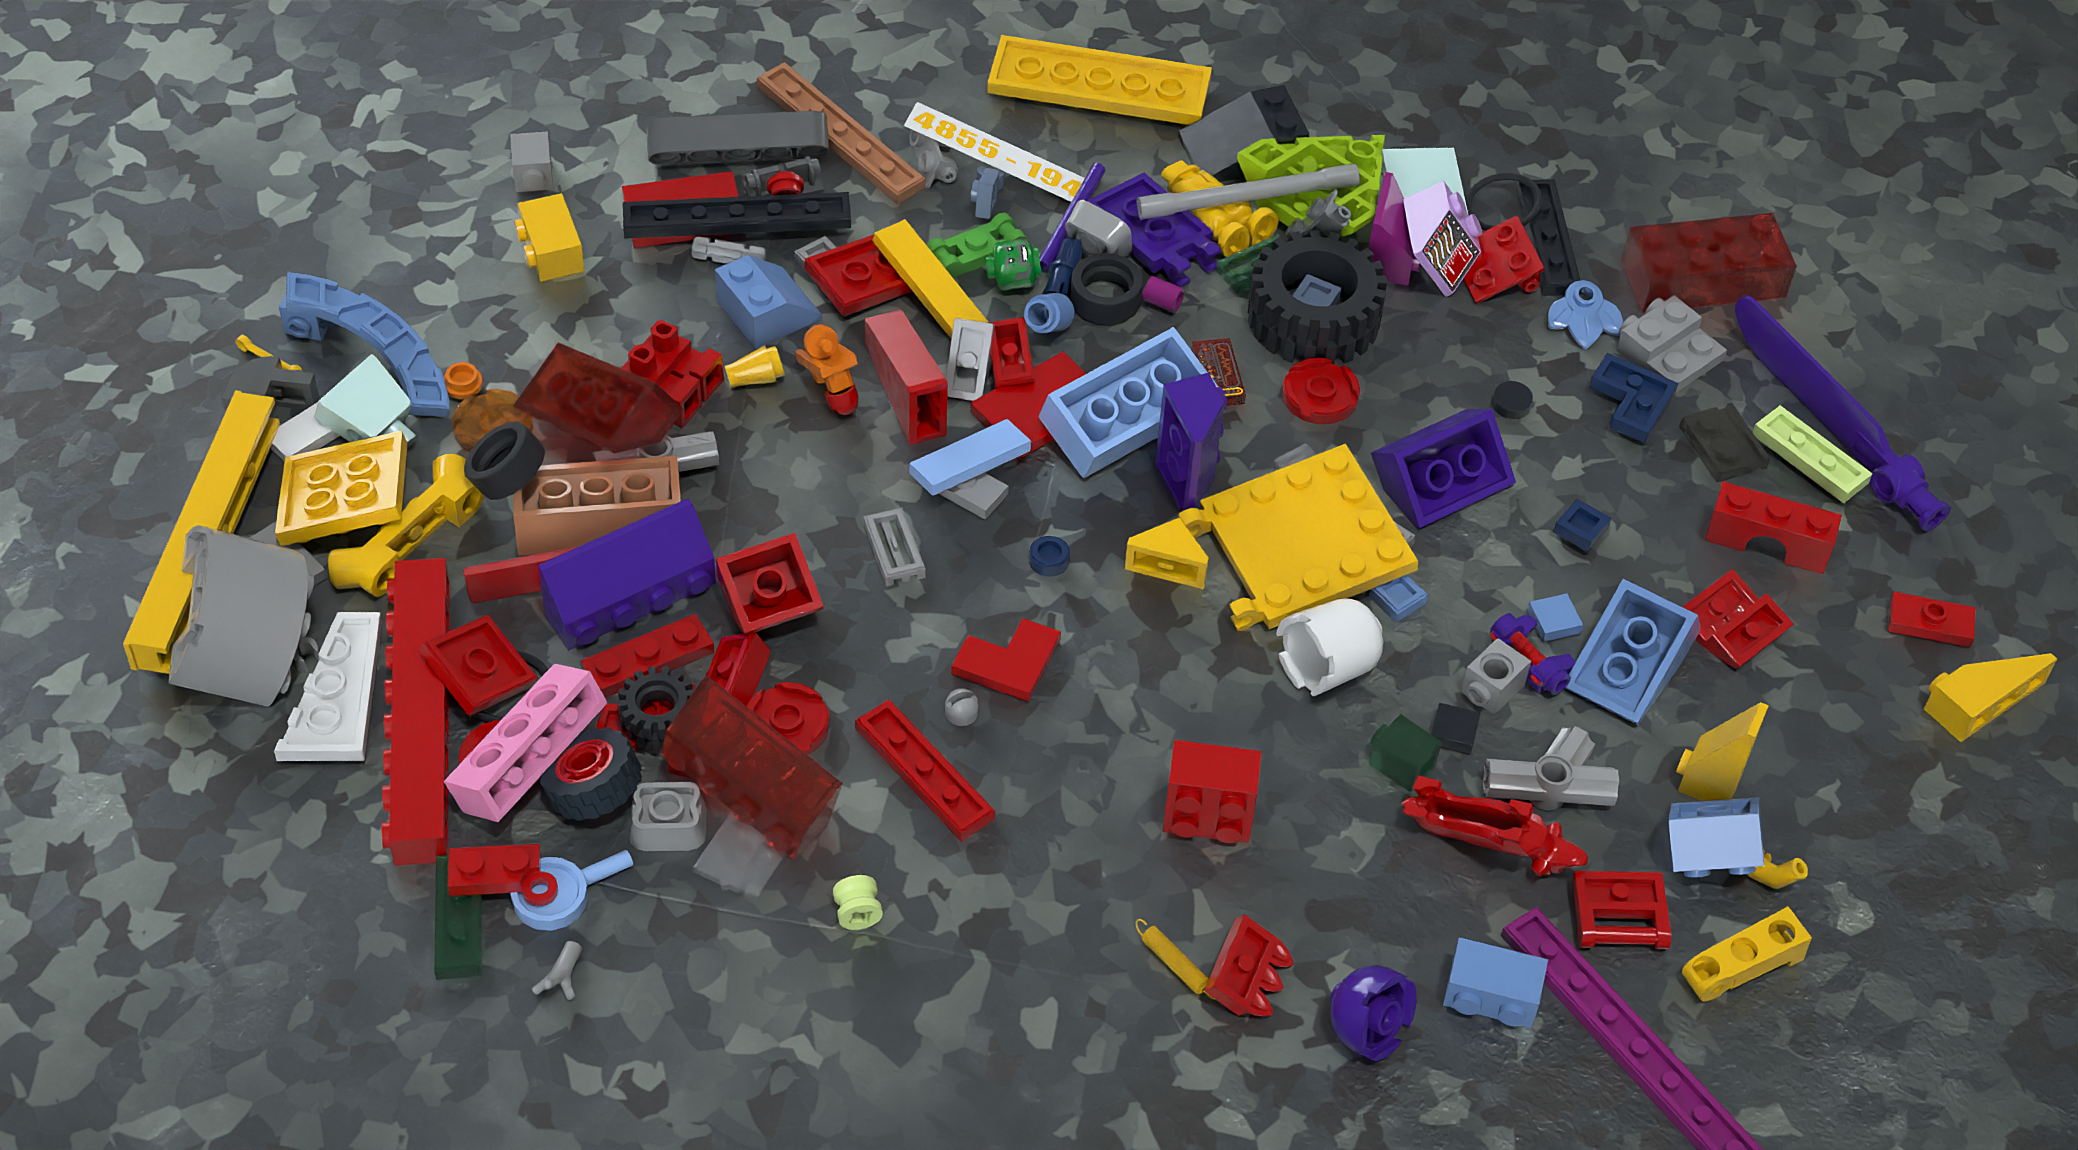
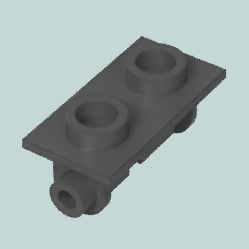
M807 156L804 159L785 163V171H791L804 180V190L801 194L824 192V187L817 174L820 173V164L817 158L811 159ZM778 165L758 170L752 169L751 174L745 175V180H742V184L747 195H771L767 191V181L776 173L781 172Z
M1336 189L1325 200L1321 197L1317 198L1308 209L1303 220L1298 217L1291 223L1284 234L1288 238L1286 242H1289V235L1293 232L1300 231L1302 238L1309 237L1310 230H1320V237L1328 238L1327 236H1330V231L1339 233L1349 224V218L1351 217L1349 209L1345 206H1338L1334 202L1338 193Z

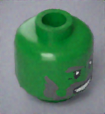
M1027 239L997 242L993 247V256L986 257L988 279H996L997 286L1002 291L1031 288L1035 285L1036 278L1042 277L1038 247H1032L1031 242Z

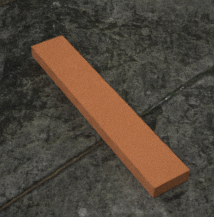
M785 62L757 77V87L786 112L819 111L826 114L829 148L897 205L925 188L926 178Z

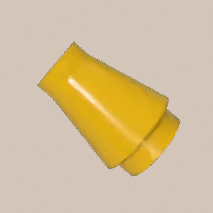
M764 345L734 363L725 366L731 388L777 382L776 378L785 376L776 346L766 349Z

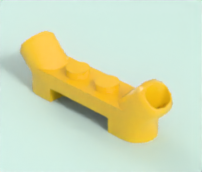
M444 454L437 457L432 465L433 485L419 497L412 499L401 513V519L384 524L377 534L363 547L332 550L328 555L331 584L338 590L361 587L375 597L384 596L387 593V578H394L395 561L404 560L447 520L459 528L468 521L480 508L484 495L466 478L464 472L466 459L457 454Z

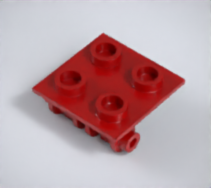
M1517 215L1482 232V235L1478 236L1481 253L1464 277L1476 304L1516 284L1527 292L1535 291L1539 287L1540 276L1538 273L1544 271L1545 268Z

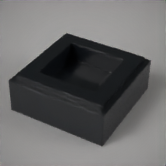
M1439 703L1429 744L1471 754L1481 712Z

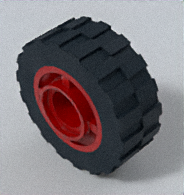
M596 727L590 728L588 731H581L539 778L555 811L558 814L561 813L564 818L569 820L574 818L576 821H581L587 818L595 819L605 813L608 814L619 805H623L628 801L629 796L635 793L638 789V783L641 782L642 775L640 771H642V767L627 737H624L622 732L619 730L614 731L608 727L604 729Z

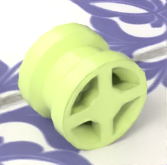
M855 875L842 879L835 884L833 896L834 901L840 905L837 913L839 924L843 928L850 930L865 929L873 926L882 918L881 904L875 899L878 894L877 884L872 877Z

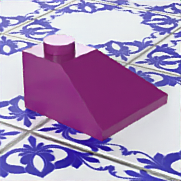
M1385 172L1373 222L1369 250L1374 253L1373 262L1380 260L1384 267L1383 275H1386L1388 282L1408 285L1411 271L1419 272L1420 262L1413 254L1403 202L1404 197L1394 174Z

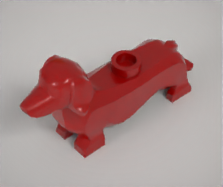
M1419 775L1413 786L1418 796L1406 798L1402 802L1403 813L1413 817L1425 831L1515 856L1530 857L1532 859L1531 870L1538 876L1562 873L1566 868L1585 866L1588 863L1587 854L1578 846L1564 839L1561 824L1555 822L1546 826L1541 816L1533 814V805L1531 803L1511 799L1508 804L1490 798L1457 796L1441 789L1442 783L1439 780Z

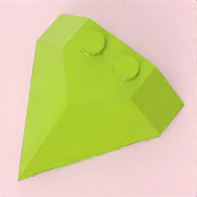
M1372 135L1370 141H1353L1352 136L1296 138L1295 144H1277L1275 138L1260 139L1238 152L1237 160L1247 182L1315 172L1324 168L1355 163L1359 171V185L1336 189L1338 193L1334 200L1338 206L1347 207L1351 213L1349 224L1339 232L1340 237L1353 234L1375 218L1385 135ZM1316 190L1255 201L1260 208H1271L1278 215L1279 221L1289 227L1296 218L1299 217L1303 220L1306 217L1308 209L1317 198L1321 197L1325 200L1334 190Z

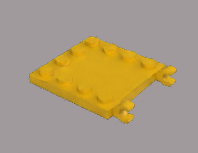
M1346 443L1200 500V510L1189 508L1178 514L1195 539L1204 533L1213 531L1251 599L1241 598L1230 603V608L1234 614L1230 616V619L1237 631L1246 630L1263 620L1268 629L1279 626L1281 620L1290 615L1337 599L1352 597L1418 570L1416 556Z

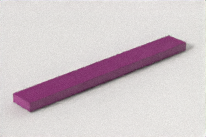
M1537 907L1503 927L1501 937L1514 951L1548 959L1544 984L1697 1150H1763Z

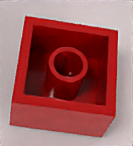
M1174 740L1162 832L1174 833L1180 837L1197 836L1218 839L1225 843H1249L1258 792L1262 751Z

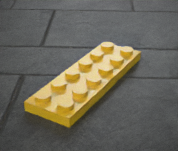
M1001 35L987 83V93L1191 125L1203 116L1212 67Z

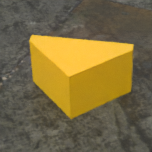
M1177 518L1130 537L1127 543L1125 570L1204 589L1209 557L1182 520Z

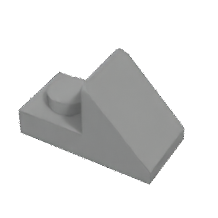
M962 318L954 319L946 373L948 397L974 401L985 394L992 366L990 354L995 324Z

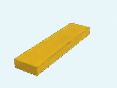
M906 219L874 233V244L951 340L955 318L988 322Z

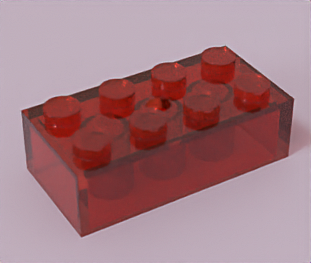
M1773 213L1630 227L1621 258L1643 313L1646 312L1649 305L1655 299L1661 298L1666 301L1674 295L1690 308L1737 303L1740 298L1748 295L1756 301L1786 298L1797 268Z

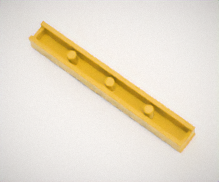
M235 390L123 642L131 670L142 669L170 674L173 645L188 627L194 575L181 571L185 536L189 530L198 525L234 534L280 426L279 419L269 417L275 405L273 397L247 394Z

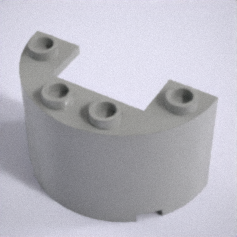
M200 525L195 526L185 536L181 570L182 572L194 574L188 627L173 645L168 684L269 707L277 694H284L289 687L291 681L290 666L299 638L306 636L310 626L311 615L305 612L306 602L313 590L314 577L308 575L306 560L299 551Z

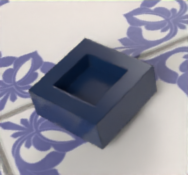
M1576 499L1556 522L1553 533L1589 552L1609 528L1611 517Z

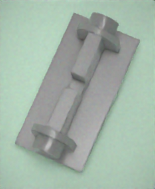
M911 129L910 144L913 146L918 161V169L921 171L922 176L926 178L925 187L930 188L934 179H940L947 183L953 182L957 178L959 169L953 153H949L951 147Z

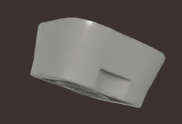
M1077 201L1069 219L1065 223V230L1068 234L1066 238L1081 241V247L1083 248L1082 256L1088 257L1099 253H1111L1127 257L1132 251V234L1128 225L1120 218L1088 201Z
M653 782L637 785L638 789L633 794L629 821L630 844L634 848L642 851H689L698 849L704 843L707 810L698 785L692 782Z

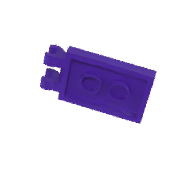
M1145 172L1087 200L1124 221L1132 234L1131 254L1153 273L1163 269L1170 283L1179 287L1190 283L1191 279L1184 272L1191 268L1188 260L1193 257L1196 258L1199 267L1205 273H1210L1220 268V263L1213 258L1221 253L1219 246L1213 242V231L1189 210L1177 212L1169 216L1143 220L1139 218L1137 210L1138 197L1168 193Z

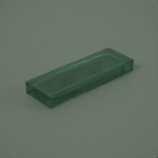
M449 855L436 856L434 960L436 980L481 977L483 894L450 896L448 891Z

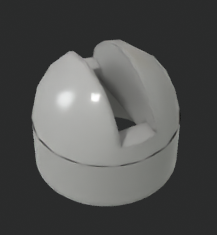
M965 688L950 692L945 701V716L947 720L957 726H967L975 722L979 714V702L974 693Z

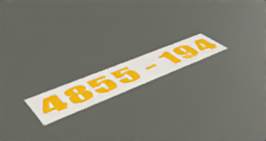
M919 102L915 104L904 124L905 127L1070 202L1084 180L1082 176Z

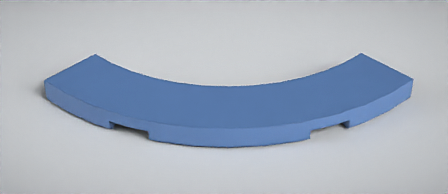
M287 272L286 311L328 320L350 330L372 345L392 367L404 393L410 399L412 406L409 415L448 417L450 407L443 374L430 356L426 343L410 325L388 307L364 293H361V295L338 287L339 283L328 279Z

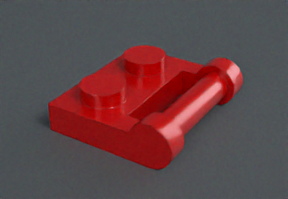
M1574 871L1572 887L1579 948H1594L1595 944L1653 945L1654 949L1670 948L1671 927L1662 872ZM1594 918L1651 919L1652 927L1595 926Z

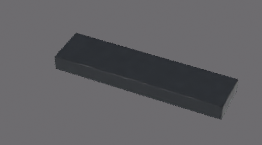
M1555 179L1532 180L1541 191L1542 206L1538 215L1526 225V230L1545 268L1544 271L1538 273L1542 295H1565L1569 285L1579 281L1580 276ZM1518 182L1517 193L1523 217H1526L1534 206L1535 198L1529 187Z

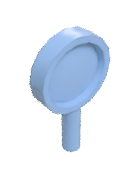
M624 850L581 870L574 863L563 858H541V871L552 874L557 880V897L548 905L533 906L523 898L522 892L510 893L514 912L524 924L536 930L552 931L567 927L577 920L586 908L588 899L587 886L633 866L632 858L629 852ZM540 883L535 885L532 891L536 894H541L547 891L548 886Z

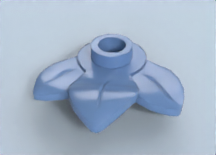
M1579 280L1570 284L1565 292V296L1553 302L1548 311L1549 328L1563 329L1568 327L1573 338L1585 350L1597 341L1602 331L1615 336L1621 335L1619 332L1623 324L1621 312L1616 305L1603 299L1599 287L1590 281ZM1579 294L1586 295L1590 300H1583Z

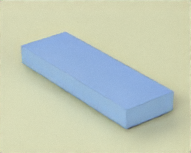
M1006 419L911 462L909 474L934 496L1030 452L1031 440Z

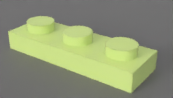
M1781 405L1754 426L1752 432L1754 437L1841 502L1845 503L1869 484L1872 476L1870 471Z

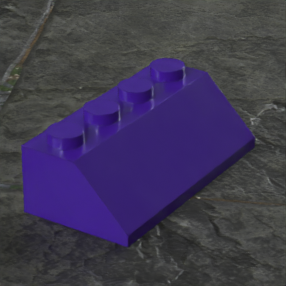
M689 498L538 565L545 617L568 651L580 645L590 644L604 634L618 628L627 627L639 618L655 611L664 610L672 603L692 594L701 593L709 586L716 584L715 559Z

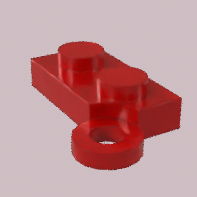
M539 844L449 848L448 891L450 896L522 892L523 898L533 906L548 905L557 897L558 884L556 878L548 872L541 871ZM540 883L548 886L547 891L541 894H536L532 891V888Z

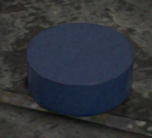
M1043 536L1031 544L1029 564L1036 573L1052 577L1062 574L1068 568L1070 548L1061 538Z

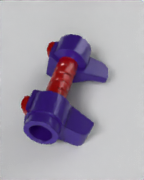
M1507 613L1500 617L1491 627V644L1499 638L1531 661L1527 682L1538 693L1549 690L1555 695L1564 690L1571 681L1569 674L1575 665L1572 656L1564 654L1546 658L1527 639L1537 626V621L1531 616L1523 615L1516 619L1511 613Z

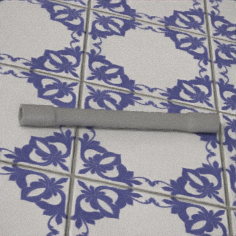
M1354 163L1303 174L1181 193H1162L1138 197L1137 210L1141 220L1169 216L1182 211L1316 190L1328 191L1359 185L1360 177L1358 167Z

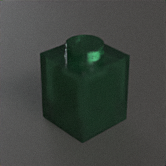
M1400 714L1389 726L1386 724L1381 725L1373 735L1370 742L1373 746L1370 765L1411 793L1414 790L1413 786L1418 775L1426 777L1436 767L1442 742Z

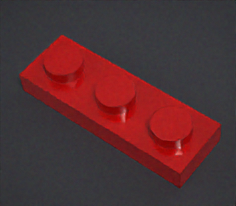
M695 613L580 661L581 669L590 671L602 694L607 698L619 693L620 688L624 689L623 682L627 678L635 682L634 673L639 670L642 671L644 676L648 675V667H655L656 673H662L663 667H669L672 671L711 655L715 651L714 642Z

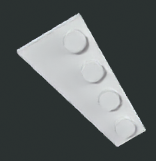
M337 612L318 654L319 662L313 674L309 673L303 686L305 691L298 707H294L287 721L289 727L284 738L279 739L274 750L276 761L365 760L382 628L380 612Z

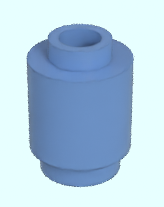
M1060 293L1037 295L1028 301L1024 311V318L1028 326L1037 333L1059 332L1071 325L1074 319V307L1070 299Z

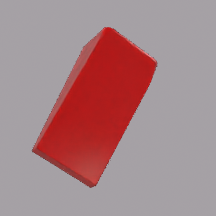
M1019 317L987 322L995 324L991 358L996 388L1035 382L1025 318Z

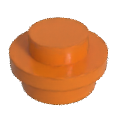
M458 362L451 365L444 375L448 395L456 399L471 398L478 394L483 387L481 373L474 365L467 362Z

